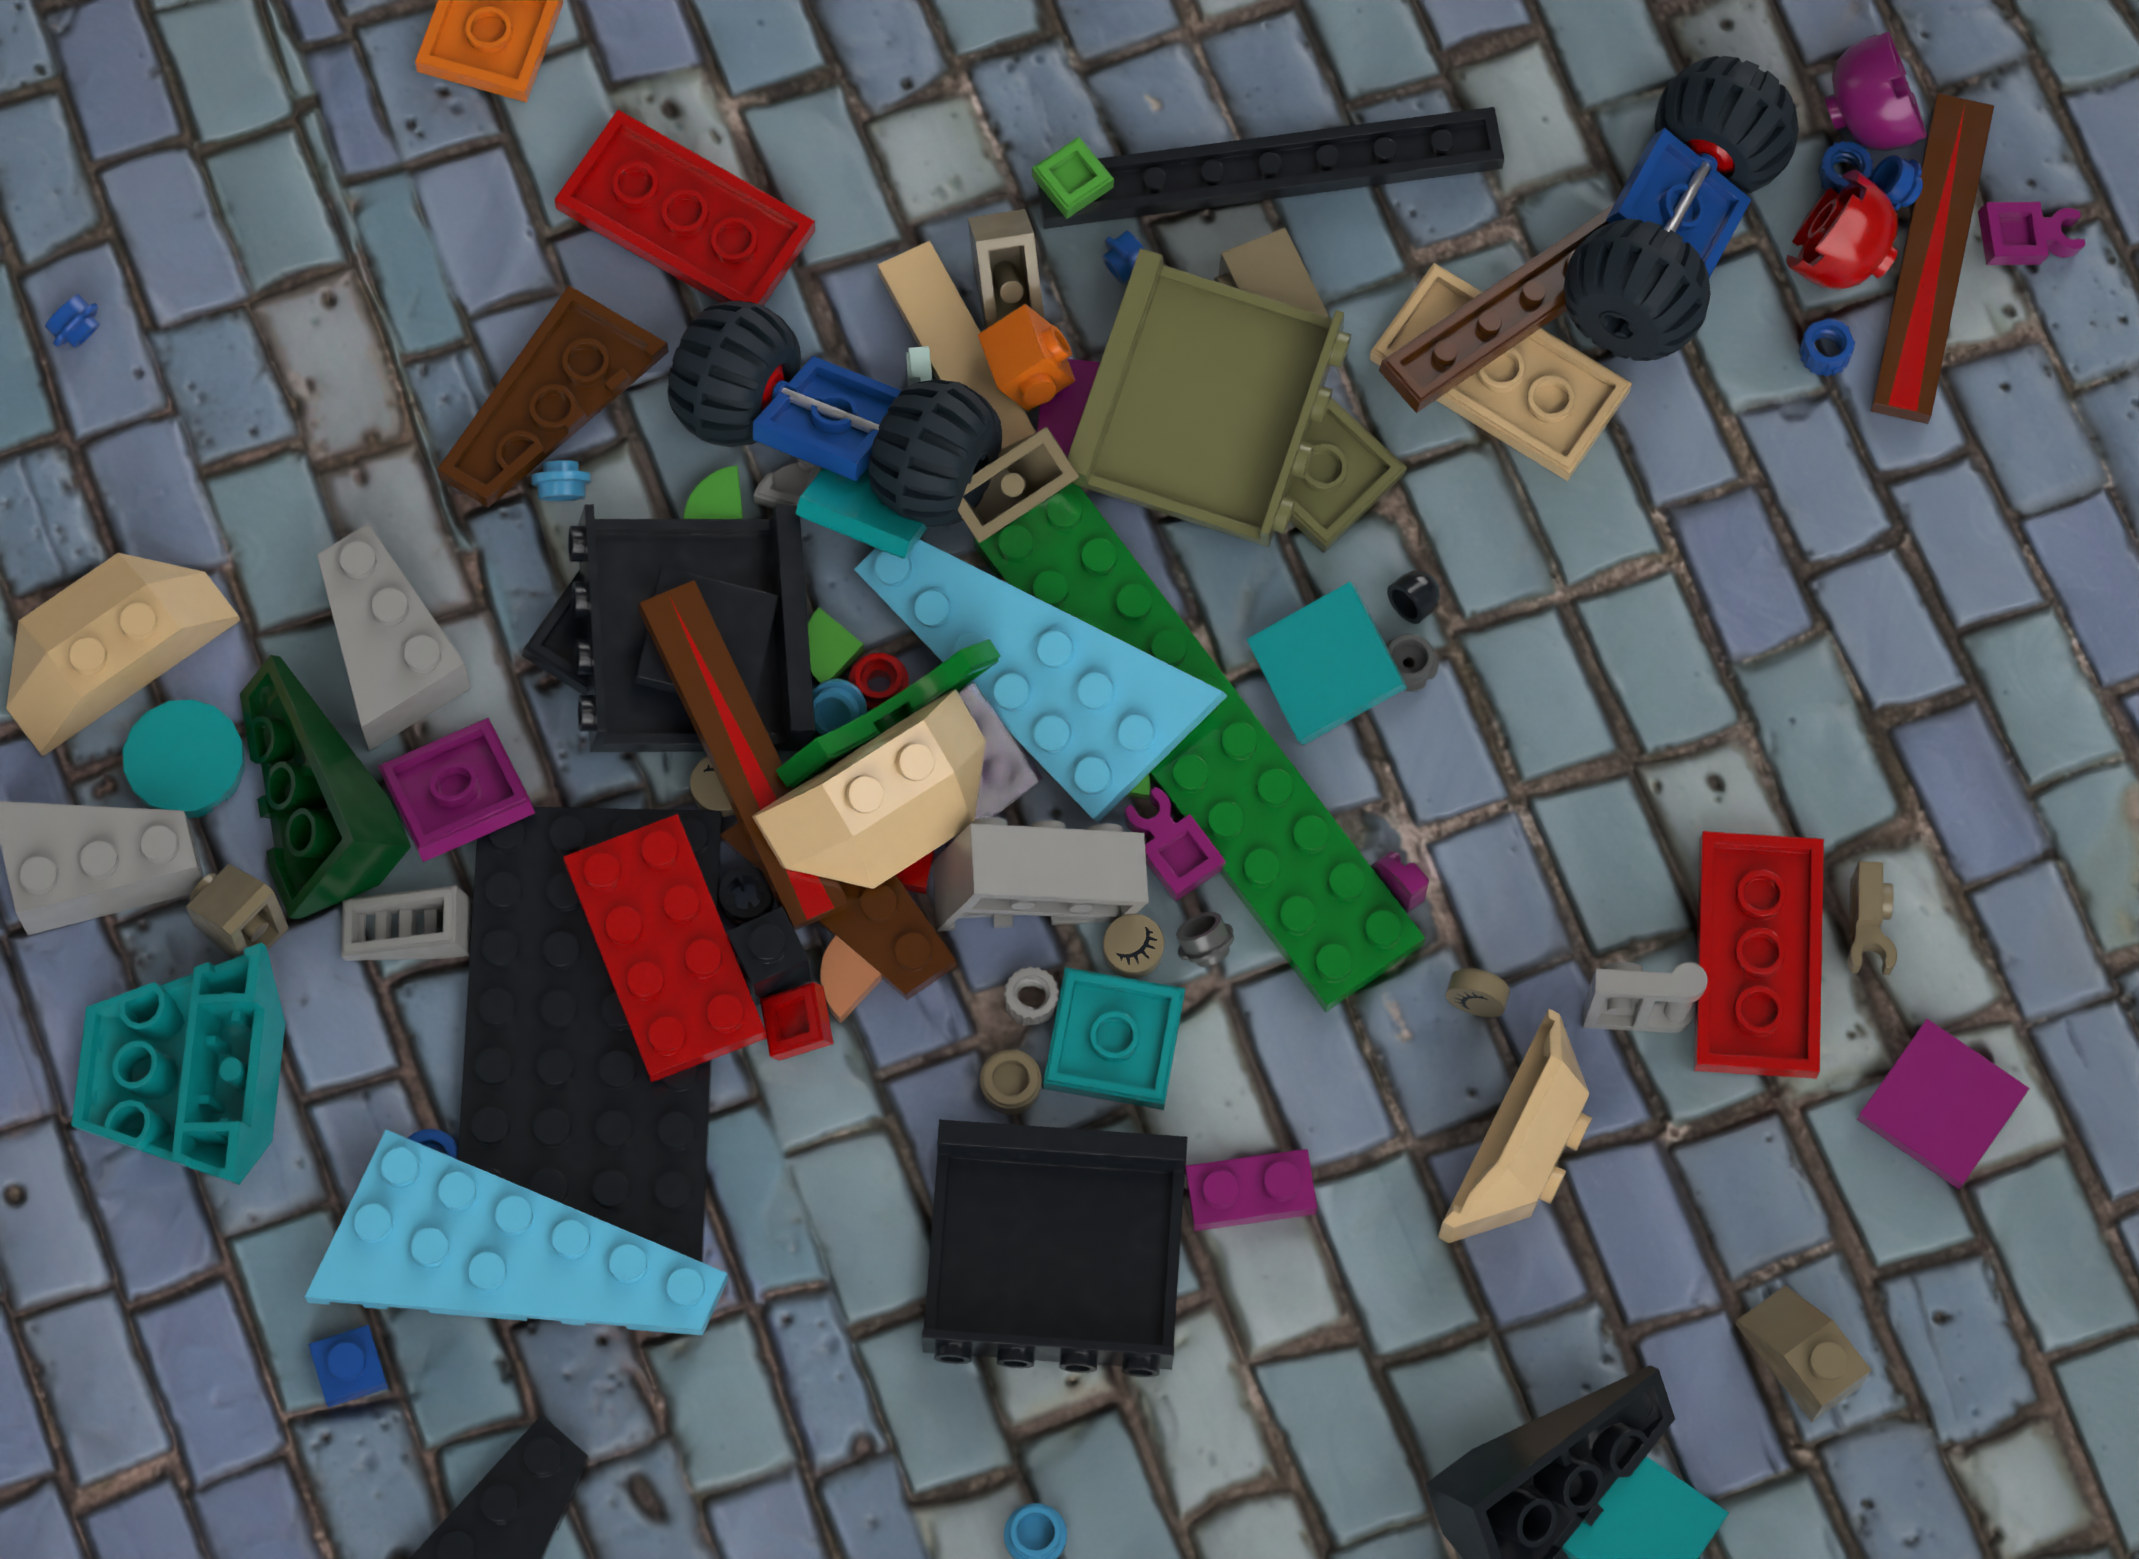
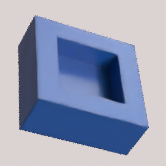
M369 1325L308 1344L328 1408L389 1389Z

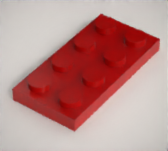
M617 110L554 199L556 210L720 303L745 301L764 306L816 231L815 220L620 110Z
M678 814L563 857L566 869L651 1083L767 1039L766 1031Z
M1702 831L1699 841L1696 964L1704 969L1708 982L1704 994L1695 1003L1694 1071L1817 1079L1820 1073L1824 839Z

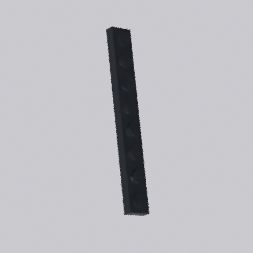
M1495 107L1097 158L1114 178V188L1068 219L1064 217L1037 182L1036 184L1043 227L1048 229L1503 169L1504 154Z

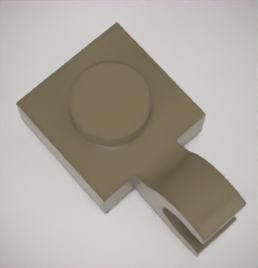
M1859 861L1850 879V938H1852V946L1848 953L1847 964L1851 973L1859 972L1862 966V953L1865 951H1874L1882 958V975H1890L1897 961V950L1894 943L1882 933L1880 928L1883 919H1891L1894 901L1893 884L1883 883V862Z

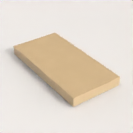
M1433 263L1371 350L1369 360L1380 366L1382 360L1483 292L1436 263ZM1540 328L1436 399V401L1568 481L1629 394L1632 383Z

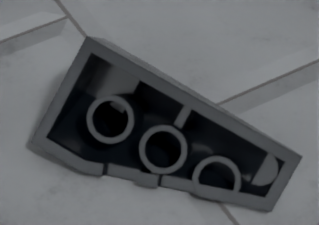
M1650 1365L1473 1448L1428 1481L1425 1486L1442 1533L1463 1559H1566L1568 1555L1562 1550V1546L1582 1522L1589 1526L1593 1525L1604 1511L1598 1504L1601 1498L1619 1476L1630 1477L1675 1420L1659 1369Z

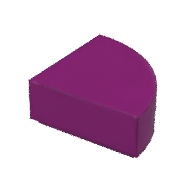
M1390 851L1375 861L1371 867L1408 913L1425 901L1429 879L1416 864L1408 863L1404 866L1400 861V853Z

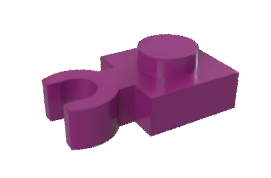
M1986 202L1978 210L1986 265H2040L2049 257V251L2058 257L2068 258L2075 256L2085 246V239H2070L2061 230V227L2073 226L2081 218L2080 211L2077 209L2063 208L2058 210L2052 217H2043L2041 202Z
M1156 787L1150 791V800L1158 809V814L1155 817L1147 819L1139 816L1131 804L1125 808L1124 817L1128 828L1132 832L1144 833V837H1149L1151 840L1145 844L1146 863L1176 902L1221 872L1226 861L1190 814L1177 823L1173 821L1170 817V800L1161 789Z

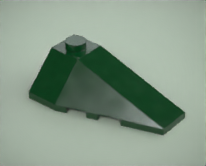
M270 655L241 691L240 700L250 760L256 764H261L266 795L259 797L257 802L260 818L270 819L275 846L266 851L269 872L289 918L301 919L379 886L411 848V845L391 800L280 656Z

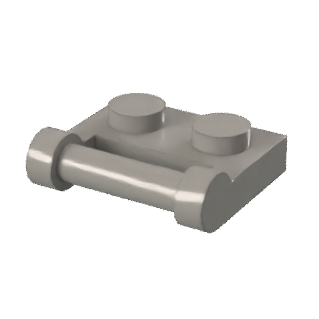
M1614 962L1607 964L1605 969L1596 968L1583 1004V1028L1663 1033L1682 1032L1692 1023L1695 1013L1693 1002L1700 999L1704 994L1708 982L1707 974L1701 966L1692 962L1679 964L1672 973L1643 971L1641 965L1631 962Z

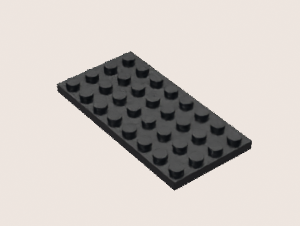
M533 806L535 814L478 838L476 842L458 1160L703 1263L712 1060L651 1083L566 869L563 857L678 814L716 910L719 913L718 890L721 867L722 840L720 834L722 833V811Z

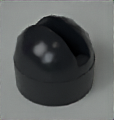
M1411 571L1393 582L1388 587L1387 594L1391 605L1402 618L1410 623L1418 624L1437 607L1440 589L1435 578L1424 571Z

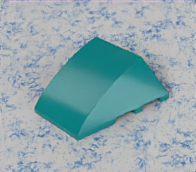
M261 942L245 948L244 955L216 965L206 962L194 967L192 974L159 985L156 982H152L87 1006L71 1126L240 1185L273 1140L286 1023L267 946Z

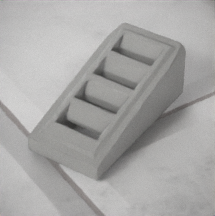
M457 885L343 900L341 957L346 961L446 959L470 956L473 901ZM392 914H399L397 938H391ZM417 914H424V934L417 935ZM442 914H443V932H442ZM366 915H375V940L366 941Z

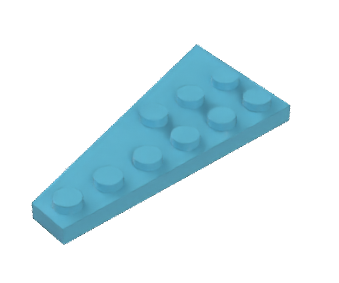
M919 539L905 559L875 548L854 569L942 662L946 661L960 649L988 639L991 640L1001 655L998 658L999 662L966 687L1087 814L1098 823L1228 696L1223 691Z
M385 1130L312 1280L305 1299L307 1303L330 1305V1302L361 1304L364 1308L388 1310V1307L428 1310L429 1313L521 1321H527L528 1318L556 1320L561 1321L562 1324L585 1326L586 1323L626 1326L630 1330L703 1335L728 1282V1273L394 1132Z

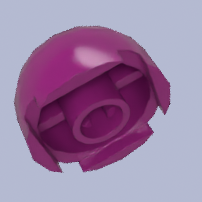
M1889 32L1872 35L1850 46L1837 60L1833 70L1834 94L1824 97L1835 129L1838 130L1847 126L1856 142L1871 150L1891 151L1905 148L1927 137L1915 95L1911 93L1905 76L1907 75Z

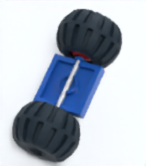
M1731 56L1704 58L1685 67L1665 87L1659 99L1655 115L1656 134L1649 140L1608 214L1606 221L1610 224L1595 230L1576 248L1569 260L1566 272L1564 293L1566 308L1571 320L1585 337H1590L1592 343L1605 350L1606 348L1612 351L1613 355L1625 359L1631 357L1634 361L1658 360L1685 346L1697 334L1704 323L1711 295L1709 278L1752 200L1746 194H1750L1770 184L1788 166L1797 143L1799 127L1793 98L1786 87L1779 84L1778 78L1769 71L1763 72L1758 69L1759 65L1748 60L1741 62L1738 57Z
M728 301L716 303L705 308L690 323V327L686 329L680 339L681 343L676 348L672 359L673 364L669 371L668 400L672 411L684 427L705 442L726 447L752 445L759 442L854 481H857L869 467L870 485L880 501L899 516L924 523L925 527L949 526L963 521L958 512L962 498L964 497L973 508H976L982 500L984 492L988 489L991 480L964 495L968 483L970 484L972 481V475L999 458L1002 446L1001 421L989 402L965 384L946 380H928L912 384L902 391L815 356H812L800 369L801 351L794 332L780 316L765 306L752 302Z

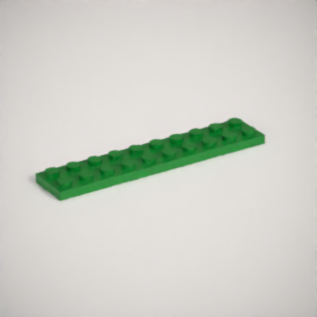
M1070 483L983 542L979 543L976 538L974 539V548L998 579L1001 580L1003 578L1006 583L1228 695L1149 773L1150 781L1168 796L1171 808L1178 818L1182 820L1190 814L1226 861L1220 872L1325 1012L1424 945V935L1080 486Z

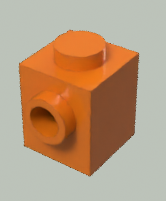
M1026 304L977 334L997 389L1027 412L1038 405L1050 401L1058 392L1076 381L1067 359L1072 356V350L1067 339L1056 326L1050 324Z

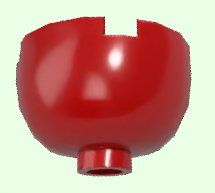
M1857 170L1848 171L1841 176L1850 184L1840 193L1829 187L1804 219L1792 241L1797 246L1803 245L1798 257L1787 254L1786 263L1789 268L1822 288L1837 290L1860 285L1870 275L1878 279L1889 270L1898 254V250L1892 246L1898 232L1897 213L1887 194Z

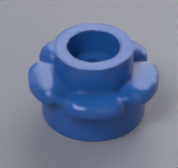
M1891 155L1883 159L1874 169L1870 178L1887 194L1895 211L1900 207H1908L1913 204L1923 188V180L1920 177L1922 174L1921 165L1914 159L1908 161L1897 155Z
M1128 230L1115 239H1112L1110 236L1107 237L1105 244L1109 251L1102 256L1108 270L1121 284L1130 279L1140 248L1145 249Z
M79 294L63 304L45 325L47 330L55 337L53 344L59 347L69 342L73 348L83 344L100 326V323L94 318L97 314L98 305L96 303L89 305Z

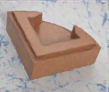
M836 935L829 943L823 955L820 980L821 985L824 987L827 1007L840 1024L881 982L882 975Z

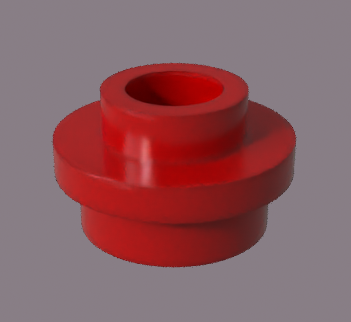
M872 653L862 657L854 664L849 675V682L862 692L866 700L867 710L870 711L909 687V676L903 663L896 657L886 653ZM875 677H883L890 682V686L883 692H875L868 687V683Z

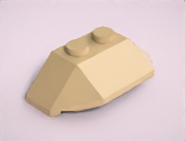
M117 553L18 620L6 709L43 757L238 623L240 617L206 572Z
M951 689L752 815V818L782 868L874 889L960 834L975 820L986 740L957 690Z
M1548 1008L1442 1222L1438 1235L1439 1239L1447 1243L1458 1241L1531 1217L1539 1200L1548 1204L1552 1203L1566 1173V1170L1556 1165L1566 1146L1577 1151L1593 1118L1582 1113L1589 1097V1091L1559 1013Z

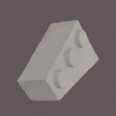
M369 523L317 554L361 728L370 752L470 690L471 686L466 666Z
M0 801L1 850L15 912L27 935L189 895L204 878L194 833L184 811Z
M980 818L972 821L933 861L936 931L955 930V921L957 919L993 917L994 928L1013 927V916L1016 915L1051 916V925L1113 922L1121 916L1137 914L1149 903L1144 833L1123 832L1122 826L1117 824H1097L1084 830L1066 829L1063 822L1055 820L1039 821L1030 826H1011L1003 818Z

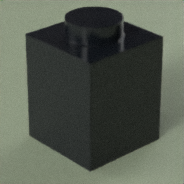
M782 906L726 932L756 1006L761 1004V998L796 988L811 981L809 958Z

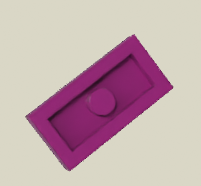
M1308 1149L1185 1166V1178L1194 1231L1316 1215L1317 1203Z

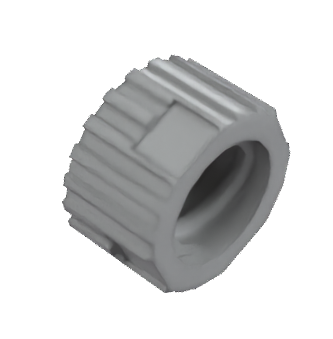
M1029 966L1027 969L1020 968V971L1014 972L1013 976L1009 977L1008 983L1005 984L1004 1000H1006V1012L1009 1013L1011 1019L1013 1018L1016 1023H1020L1023 1026L1043 1025V1023L1048 1022L1054 1016L1055 1010L1058 1007L1059 989H1057V982L1054 981V977L1049 975L1048 971H1043L1039 967L1032 968V966ZM1028 986L1037 987L1045 992L1046 999L1039 1008L1028 1007L1018 1000L1017 994L1019 991Z

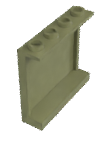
M1140 248L1068 455L1070 463L1080 476L1072 484L1269 547L1274 531L1285 534L1295 505L1294 499L1286 497L1293 476L1304 478L1314 448V444L1305 442L1312 420L1319 423L1323 422L1333 389L1324 387L1331 366L1342 367L1350 344L1351 334L1343 332L1344 312L1335 310L1333 319L1165 266L1163 255Z

